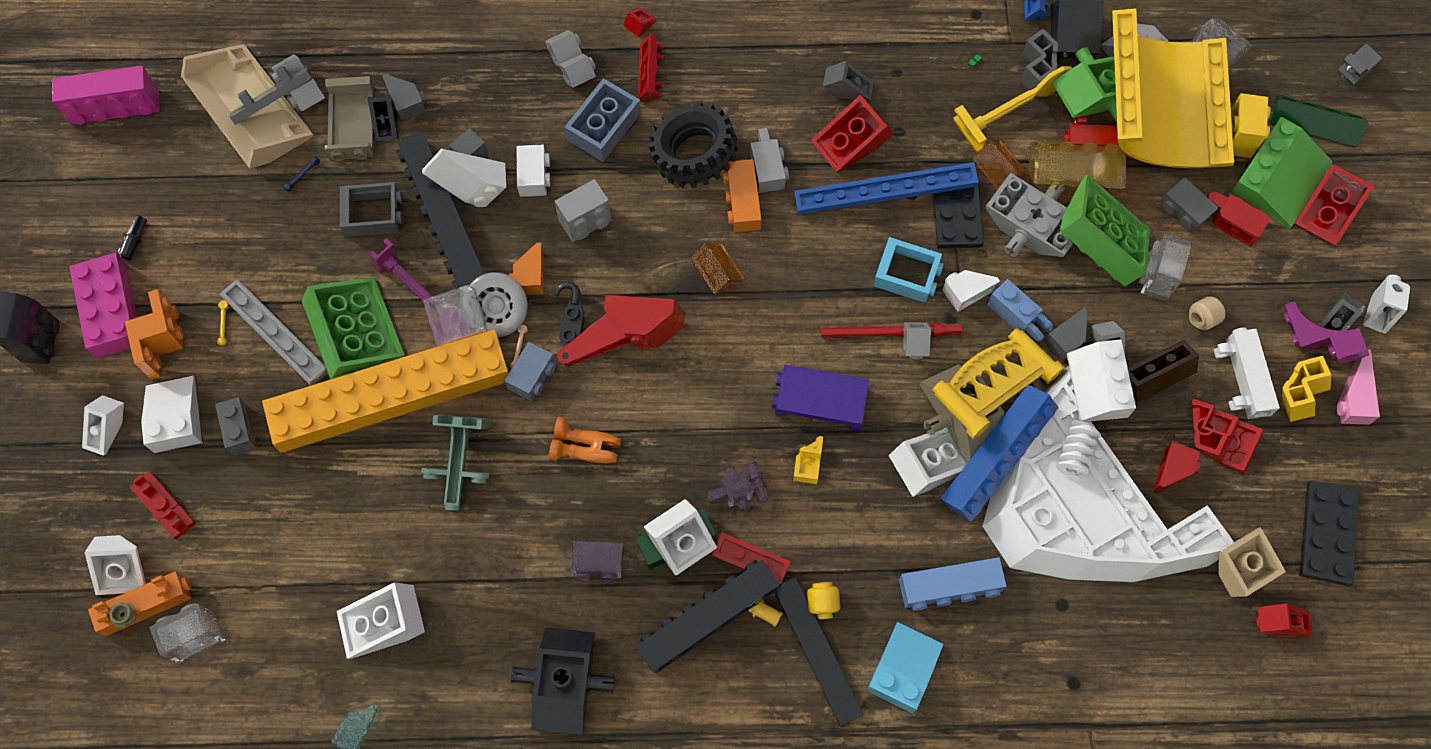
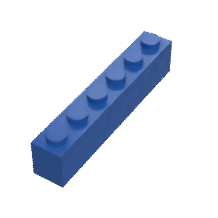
M1030 385L1026 386L940 498L951 511L970 522L981 512L983 506L996 492L1002 481L1010 474L1015 464L1026 453L1028 447L1039 436L1048 421L1055 415L1059 407L1052 397Z

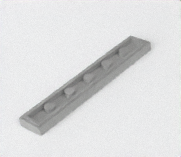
M238 279L220 293V296L310 386L315 385L328 374L326 366Z

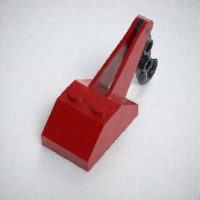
M563 282L557 287L554 294L558 297L563 289H570L572 291V298L563 311L559 338L564 347L557 355L559 362L567 367L633 343L637 346L636 348L641 350H650L651 347L658 348L684 327L686 313L675 299L606 295L604 310L607 313L582 333L584 310L581 303V291L578 285L573 282Z

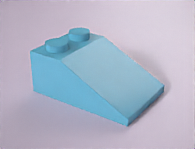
M897 622L866 691L913 714L922 699L943 644Z

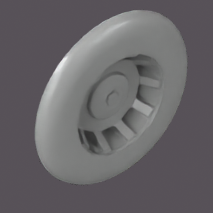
M493 272L479 276L468 286L464 295L463 310L470 326L478 333L495 329L498 338L508 336L522 325L527 314V297L522 286L514 278L503 273ZM491 287L494 288V291L490 292L489 288ZM483 292L486 293V296L484 298L481 297ZM479 301L482 302L481 308L479 307ZM481 311H484V313L486 314L484 317L481 314ZM489 317L494 319L493 322L488 321ZM503 318V322L499 323L498 319Z

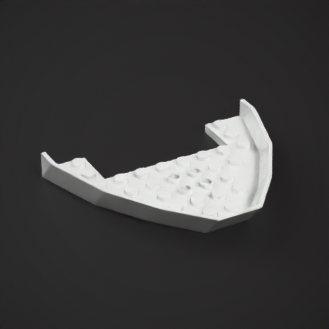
M1069 366L1065 368L1045 392L1052 397L1059 408L1041 430L1039 436L1028 447L1026 453L1012 468L1010 474L1006 476L996 492L990 497L982 526L1010 568L1069 580L1136 582L1203 568L1218 561L1219 551L1234 543L1208 505L1167 530L1101 436L1100 438H1092L1098 442L1097 447L1089 446V448L1095 451V454L1093 456L1086 455V457L1092 460L1089 465L1083 464V466L1089 469L1088 473H1080L1077 476H1073L1057 469L1056 466L1060 462V454L1063 453L1062 448L1066 444V437L1069 436V428L1072 427L1071 423L1073 420L1080 421ZM1091 421L1086 422L1094 427Z

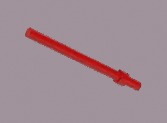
M943 323L929 325L933 337H943V334L962 333V325H943ZM904 326L821 328V337L904 335Z

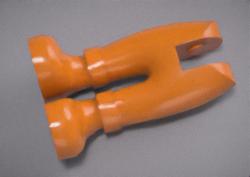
M557 417L549 459L556 461L563 456H568L570 459L594 463H617L618 455L611 451L601 450V446L619 448L621 439L599 431L577 428L573 430L569 428L566 418ZM562 441H572L573 443L587 444L591 447L577 446L574 444L568 445L564 444Z

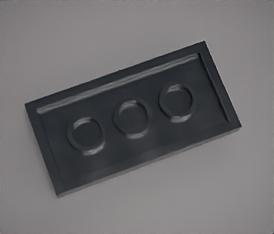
M934 163L931 164L930 169L966 163ZM978 187L933 193L937 249L983 247L984 238Z
M1311 480L1307 483L1299 576L1345 586L1353 585L1359 490Z

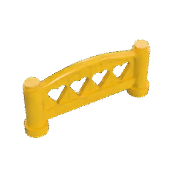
M1016 328L1008 336L1010 341L996 344L976 354L958 370L950 383H945L941 380L932 389L939 401L967 428L966 433L972 439L977 438L991 424L986 418L988 414L1040 376L1047 384H1050L1065 369L1059 361L1055 362L1019 328ZM1011 352H1016L1020 357L1022 366L1007 361L1005 356H1011ZM997 362L1002 363L1005 366L1008 377L993 372L991 367H995ZM982 373H987L993 388L978 383L975 377H981ZM967 383L972 384L978 399L963 394L960 388H965Z

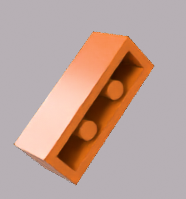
M754 160L729 161V171H722L723 183L728 184V191H725L726 204L731 206V211H727L728 224H733L734 233L761 230V213Z

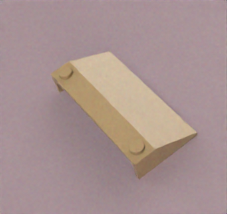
M244 44L184 57L181 77L249 169L271 163L313 137L312 132L284 96L236 125L230 119V112L243 105L238 98L239 93L247 90L250 96L255 98L275 86Z

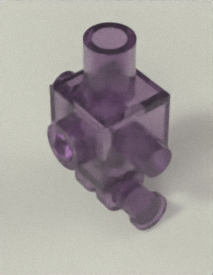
M752 461L745 465L749 472L747 476L744 470L736 473L734 467L725 469L727 476L721 478V486L706 491L709 504L713 505L727 500L729 507L737 504L739 510L742 511L749 507L747 501L752 499L753 492L757 493L758 502L768 500L770 497L765 489L767 484L765 481H761L763 474L758 471L757 462Z

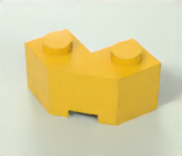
M1323 356L1298 362L1292 376L1282 388V403L1290 422L1315 416V399L1313 394L1331 390V373Z

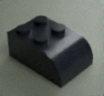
M0 291V346L20 362L49 364L50 357L54 354L55 337L60 330L59 320L33 298L17 293Z

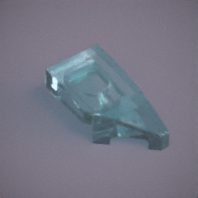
M372 705L369 706V709L357 713H348V718L343 720L331 741L332 745L340 749H359L373 722L378 707Z

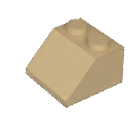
M1261 527L1219 551V576L1231 597L1248 596L1286 572Z

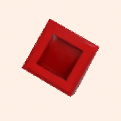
M638 8L627 13L623 26L639 37L655 23L656 19L644 9Z

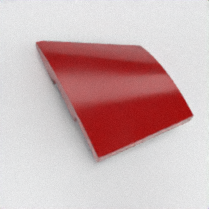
M1193 399V425L1196 450L1232 470L1245 474L1263 436V429L1241 422L1239 417L1215 410L1214 405Z

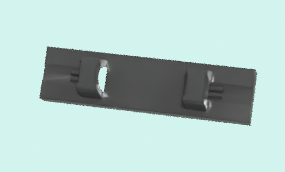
M283 66L277 70V75L281 82L255 98H252L247 90L242 91L238 94V98L243 105L230 112V119L236 125L312 79V74L308 68L304 67L295 74L290 75Z

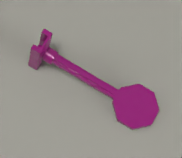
M387 238L383 241L385 249L378 255L374 251L369 253L373 267L380 274L385 269L393 272L438 315L436 337L443 344L478 334L468 323L463 307H448L445 309L399 265L400 262L397 260L394 246Z

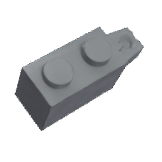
M767 128L758 129L759 142L750 144V156L754 160L758 193L785 189V180H789L787 166L783 167L782 160H784L783 147L778 146L777 139L770 140Z

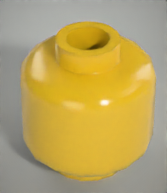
M832 582L813 583V587L807 591L809 612L818 614V619L833 618V613L838 612L841 608L839 588L833 586Z

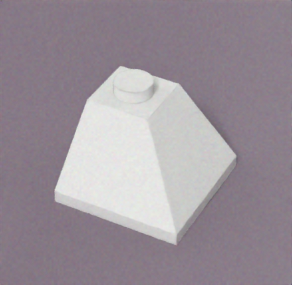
M120 535L94 537L84 553L96 595L126 593L146 584L137 546Z

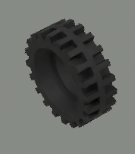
M697 101L696 106H690L689 102L684 103V108L678 110L676 106L673 107V113L669 116L664 113L661 116L663 121L661 123L656 122L653 125L656 132H650L649 138L651 143H648L651 151L650 154L663 178L666 177L672 185L677 181L679 187L684 188L686 183H690L691 188H697V183L703 182L704 185H708L709 179L715 177L718 180L721 178L720 172L722 170L729 171V161L735 162L736 160L734 151H738V144L736 142L738 140L729 116L724 114L722 108L719 107L715 110L713 103H708L705 107L702 101ZM707 135L714 139L713 146L702 156L683 160L675 155L679 145L690 137Z

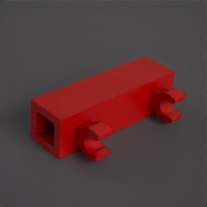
M1087 115L1075 118L1074 124H1070L1067 132L1063 133L1062 145L1066 147V154L1133 158L1120 148L1117 126L1088 125Z

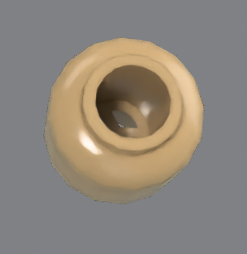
M1205 297L1190 307V322L1201 330H1209L1223 322L1225 319V308L1217 298Z

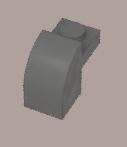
M1366 43L1354 55L1350 53L1344 59L1345 63L1338 70L1355 85L1383 62V59Z

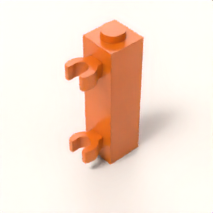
M174 571L168 575H160L151 579L152 582L106 602L101 601L92 605V608L88 609L95 632L106 637L192 599L189 590H192L189 579ZM121 602L125 604L130 603L135 608V620L122 628L115 626V623L110 620L111 608Z

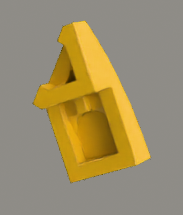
M822 436L816 438V441L809 446L800 448L799 454L796 456L793 481L817 484L823 443Z

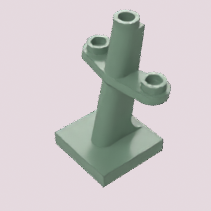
M433 415L432 425L449 426L451 428L448 469L422 468L421 473H423V478L438 479V475H447L444 497L446 510H460L463 477H472L471 482L486 483V479H489L490 473L464 470L470 428L488 429L490 428L491 419Z

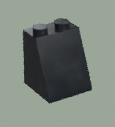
M1057 0L1051 5V37L1058 43L1057 55L1059 59H1070L1080 49L1086 47L1089 48L1093 57L1100 54L1104 0Z

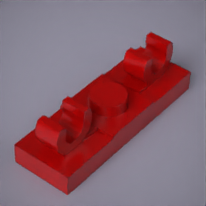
M650 34L640 44L638 99L641 102L647 101L650 97L654 100L662 97V93L657 92L655 89L659 90L663 83L655 81V76L659 69L657 62L664 58L658 52L664 49V45L657 43V36Z
M150 471L143 476L140 475L133 481L134 483L130 486L131 490L175 540L196 524Z
M721 533L716 544L717 548L712 556L742 569L754 560L758 562L763 560L780 585L791 562L725 533Z

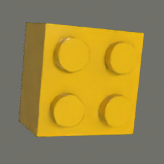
M1241 93L1232 106L1231 122L1234 156L1252 158L1255 152L1261 148L1262 142L1268 139L1270 126H1267V120L1271 112V107L1268 106V97Z

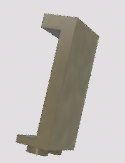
M370 76L326 79L325 87L329 93L328 145H325V152L329 160L343 161L344 159L354 158L363 160L374 157V132L367 98L375 97V88Z

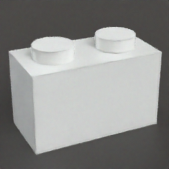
M544 145L517 146V188L520 197L547 195V187L551 186L550 173H546V167H550V154L545 153Z

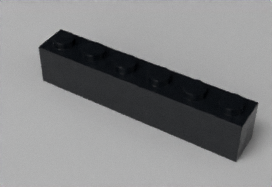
M757 560L752 561L744 568V573L738 577L736 574L730 576L723 582L725 586L717 591L716 589L708 591L703 595V601L697 605L694 603L688 605L682 610L683 614L676 619L673 617L669 618L661 624L662 629L655 634L649 632L640 639L641 643L636 647L653 673H659L781 589V586L763 560L760 562Z

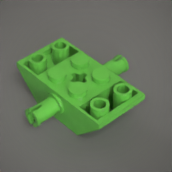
M1088 47L1082 48L1075 55L1080 64L1056 78L1052 84L1073 118L1110 111L1117 124L1114 57L1095 60Z

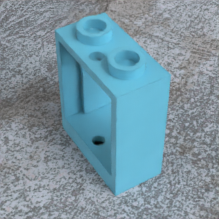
M889 237L873 286L926 303L928 295L933 296L937 283L933 282L935 275L940 277L944 263L940 262L942 254ZM894 253L932 264L925 287L887 275Z

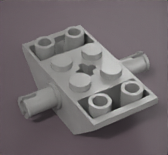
M1012 173L1009 174L985 207L999 229L1012 237L1004 248L1007 254L1012 250L1013 252L1010 256L1016 257L1025 245L1040 255L1065 256L1073 242L1066 239L1060 232L1062 217L1067 207L1057 202L1059 196L1065 191V186L1062 183L1057 188L1056 186L1059 184V181H1053L1044 194Z

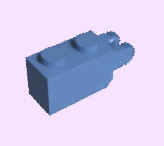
M1008 279L992 293L987 304L1011 327L1023 330L1037 341L1043 338V334L1033 324L1034 322L1047 332L1051 331L1054 327L1050 320L1041 313L1043 309Z

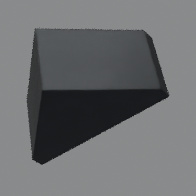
M391 95L368 97L375 142L398 140L397 111Z

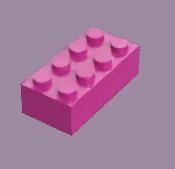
M143 66L52 78V102L71 125L160 112L159 89Z
M116 253L69 266L85 349L96 359L131 349L125 321L137 318L125 262Z

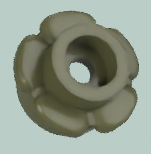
M123 602L114 605L109 614L111 622L120 628L131 624L136 617L134 606Z

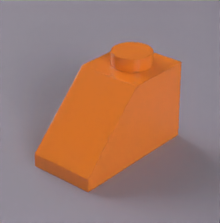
M536 243L513 264V273H509V276L522 286L526 295L543 294L544 252L541 243Z

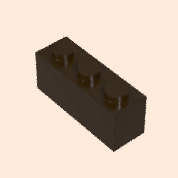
M1185 339L1127 368L1135 403L1197 373L1199 355Z

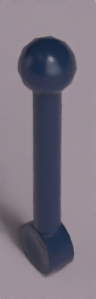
M317 156L313 157L310 163L289 183L283 185V189L290 191L292 186L305 173L320 163V159Z

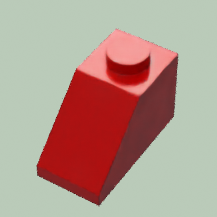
M1171 442L1165 448L1152 492H1162L1188 480L1193 474H1197L1201 466V461L1198 460L1200 451Z
M1290 604L1258 607L1259 615H1257L1256 620L1261 633L1270 636L1312 637L1309 611Z

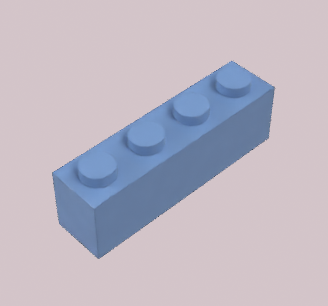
M1000 557L905 573L899 578L905 608L912 607L913 611L926 609L928 604L937 603L938 607L952 604L951 600L961 599V602H970L976 600V596L985 595L986 598L997 597L1007 587Z

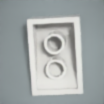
M441 149L422 169V173L465 203L474 204L476 207H486L506 188L505 163L446 149Z
M194 376L146 386L142 413L143 442L153 453L202 443Z
M947 427L935 432L933 435L927 433L904 441L889 454L890 459L913 497L956 478L968 463Z
M394 582L337 611L347 659L406 642L425 632L414 585Z

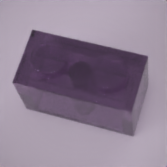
M573 541L572 575L576 576L579 580H591V577H601L603 581H616V578H622L623 543Z

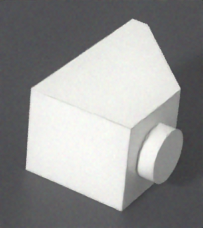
M964 270L959 274L955 272L945 279L946 282L942 291L957 312L994 292L1000 280L998 277Z
M102 395L84 407L83 449L103 456L107 454L122 425L123 402Z

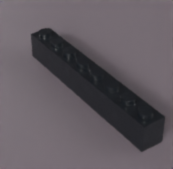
M421 131L398 140L400 149L396 152L401 163L406 162L408 166L404 169L408 180H414L416 186H413L412 189L416 199H422L423 205H420L424 218L429 217L432 222L427 225L432 236H437L440 241L436 243L440 255H446L448 261H445L444 265L449 275L454 274L456 280L452 281L457 294L462 293L464 298L468 286L476 278L483 275L484 272L448 190L422 173V169L430 162L433 155Z

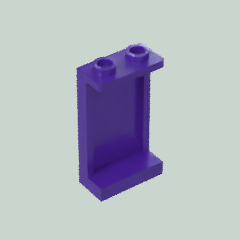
M784 365L783 373L778 372L776 386H780L779 394H774L772 408H776L775 416L780 417L781 413L847 424L851 425L850 430L860 432L869 379Z

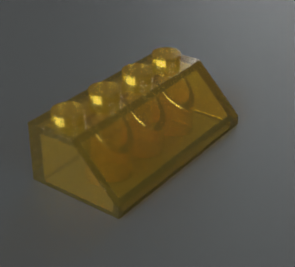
M1048 140L1031 142L1027 168L1034 184L1079 186L1083 177L1088 174L1101 187L1126 189V154L1119 145L1107 144L1106 146H1097L1094 143L1074 145V143L1069 141L1055 144Z

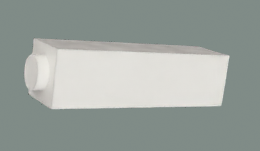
M1247 328L1235 329L1226 339V343L1218 344V348L1214 349L1216 358L1230 356L1241 396L1233 397V401L1228 402L1230 410L1237 411L1245 408L1248 419L1271 416L1280 407L1257 330H1247Z

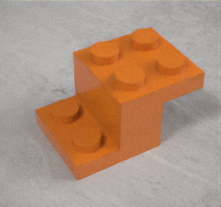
M158 289L148 292L153 313L125 321L134 364L151 380L161 378L159 369L162 368V363L159 356L183 349L182 339H185L181 326H178L177 319L180 318L177 307L175 305L172 306L169 298L163 296Z

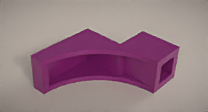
M1295 301L1285 304L1288 311L1283 313L1287 325H1293L1295 333L1291 334L1295 347H1301L1303 353L1332 343V345L1328 346L1332 359L1338 358L1340 365L1369 356L1360 328L1346 331L1325 329L1309 321L1300 312Z

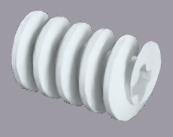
M1073 420L1071 423L1072 427L1069 428V436L1065 440L1066 444L1062 448L1063 453L1059 457L1060 462L1057 463L1056 467L1063 473L1077 476L1080 473H1088L1089 469L1083 466V464H1091L1092 460L1086 457V455L1093 456L1095 454V451L1089 448V446L1097 447L1098 442L1092 438H1100L1101 433L1086 422Z

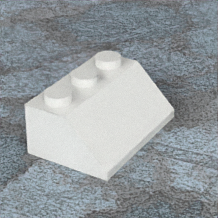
M1122 340L1096 342L1067 354L1080 421L1128 418L1136 409Z

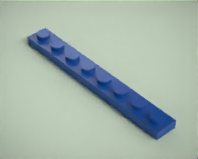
M972 162L796 190L794 193L797 212L800 215L978 187L979 182L975 163Z

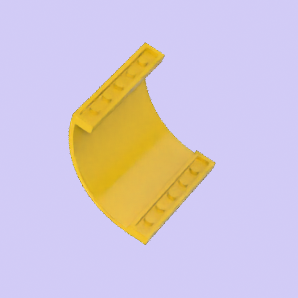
M1136 9L1112 11L1117 129L1120 148L1137 160L1159 166L1176 168L1233 166L1234 154L1226 38L1203 40V42L1154 40L1137 34Z

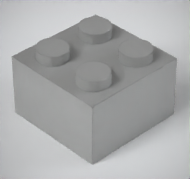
M595 179L555 200L559 222L572 242L586 238L592 231L602 229L612 221L609 200Z

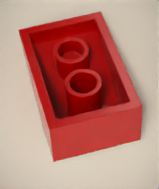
M859 95L822 129L811 142L834 170L839 173L878 149L894 134V131L869 102Z
M1332 164L1294 224L1336 246L1375 186Z

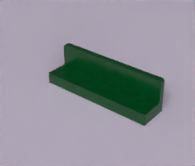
M1276 94L1273 103L1276 107L1270 119V123L1275 125L1280 117H1283L1301 127L1306 134L1356 147L1359 145L1368 124L1364 116Z

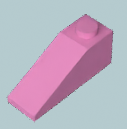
M1368 349L1369 356L1355 360L1337 404V414L1340 416L1341 424H1371L1380 417L1371 349Z

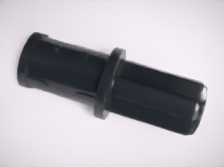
M139 215L134 217L128 232L123 234L124 239L117 252L120 258L132 260L138 243L142 241L140 237L147 223L146 218Z

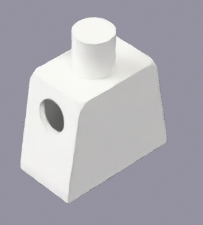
M1397 275L1387 276L1371 297L1363 326L1386 334L1407 311L1410 286L1401 282V278Z

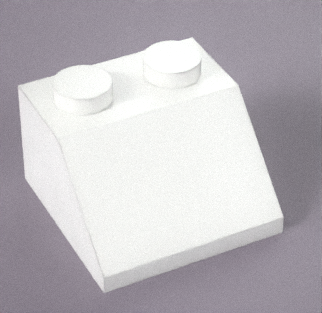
M686 499L644 526L654 546L675 575H678L717 548L699 513Z

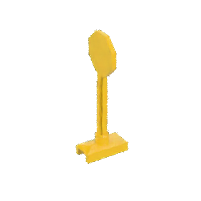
M1062 66L1049 73L1036 88L1019 95L984 116L972 119L964 106L961 105L955 109L957 116L953 117V120L974 150L979 153L985 149L987 141L981 130L993 121L1031 101L1035 96L1046 97L1057 91L1052 82L1071 70L1072 67Z

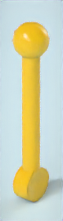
M222 300L218 304L221 309L220 337L217 343L220 346H224L227 343L225 338L226 310L229 308V304Z

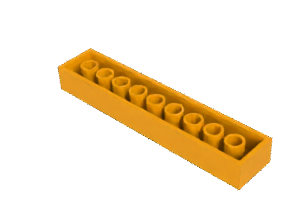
M495 329L269 398L263 400L262 403L272 444L280 453L503 384L509 372Z

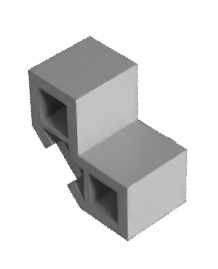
M567 30L545 41L556 67L561 68L567 85L573 88L596 77L594 61L591 57L588 58V56L582 54L580 50L582 44L577 34Z
M293 54L272 66L271 68L274 73L271 76L276 84L281 82L277 75L278 69L284 66L288 73L293 75L303 69L304 66L299 58ZM313 78L289 92V96H287L292 107H298L301 111L325 98Z

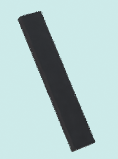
M796 577L780 585L781 589L776 591L775 595L839 726L841 727L862 717L864 714L815 615L808 610V601Z

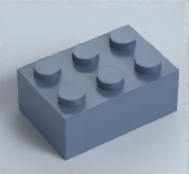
M603 78L565 126L567 141L604 162L640 116V99Z

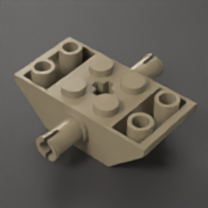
M956 365L919 383L938 413V416L924 421V428L926 430L931 427L927 433L933 435L935 432L947 427L969 462L1005 413L999 406L988 414L986 418L991 424L977 438L972 439L966 433L967 428L939 401L932 391L934 386L941 380L945 383H950L954 375L962 367L961 365ZM975 377L978 383L986 385L982 377ZM967 383L965 388H960L963 394L978 399L972 384Z

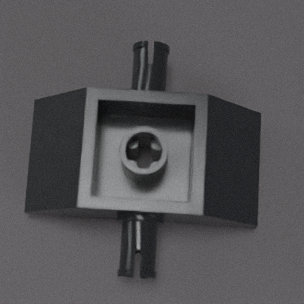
M545 628L539 647L536 668L512 667L511 672L515 675H511V683L533 684L534 687L532 696V731L583 736L588 692L596 690L613 693L615 676L592 675L591 672L595 632ZM566 674L568 681L561 685L557 678H562V675Z

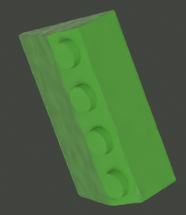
M1280 117L1271 130L1268 139H1265L1230 194L1243 199L1254 208L1264 211L1271 219L1290 229L1333 161L1301 127Z
M1088 174L1085 175L1062 217L1060 232L1066 239L1071 240L1077 245L1081 252L1090 256L1099 267L1104 268L1110 273L1114 280L1127 286L1147 273L1150 229Z
M375 277L307 287L302 303L330 379L405 356Z

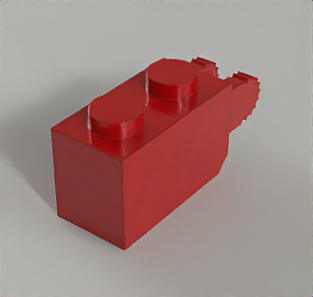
M1212 191L1207 195V198L1218 207L1213 215L1215 216L1213 220L1214 227L1251 248L1260 237L1271 217L1265 214L1264 211L1254 208L1243 199L1232 194L1228 198L1218 194L1216 191Z

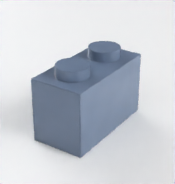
M528 342L504 381L507 389L530 401L534 399L535 395L539 396L544 388L543 382L547 375L551 376L555 370L556 364L553 354Z

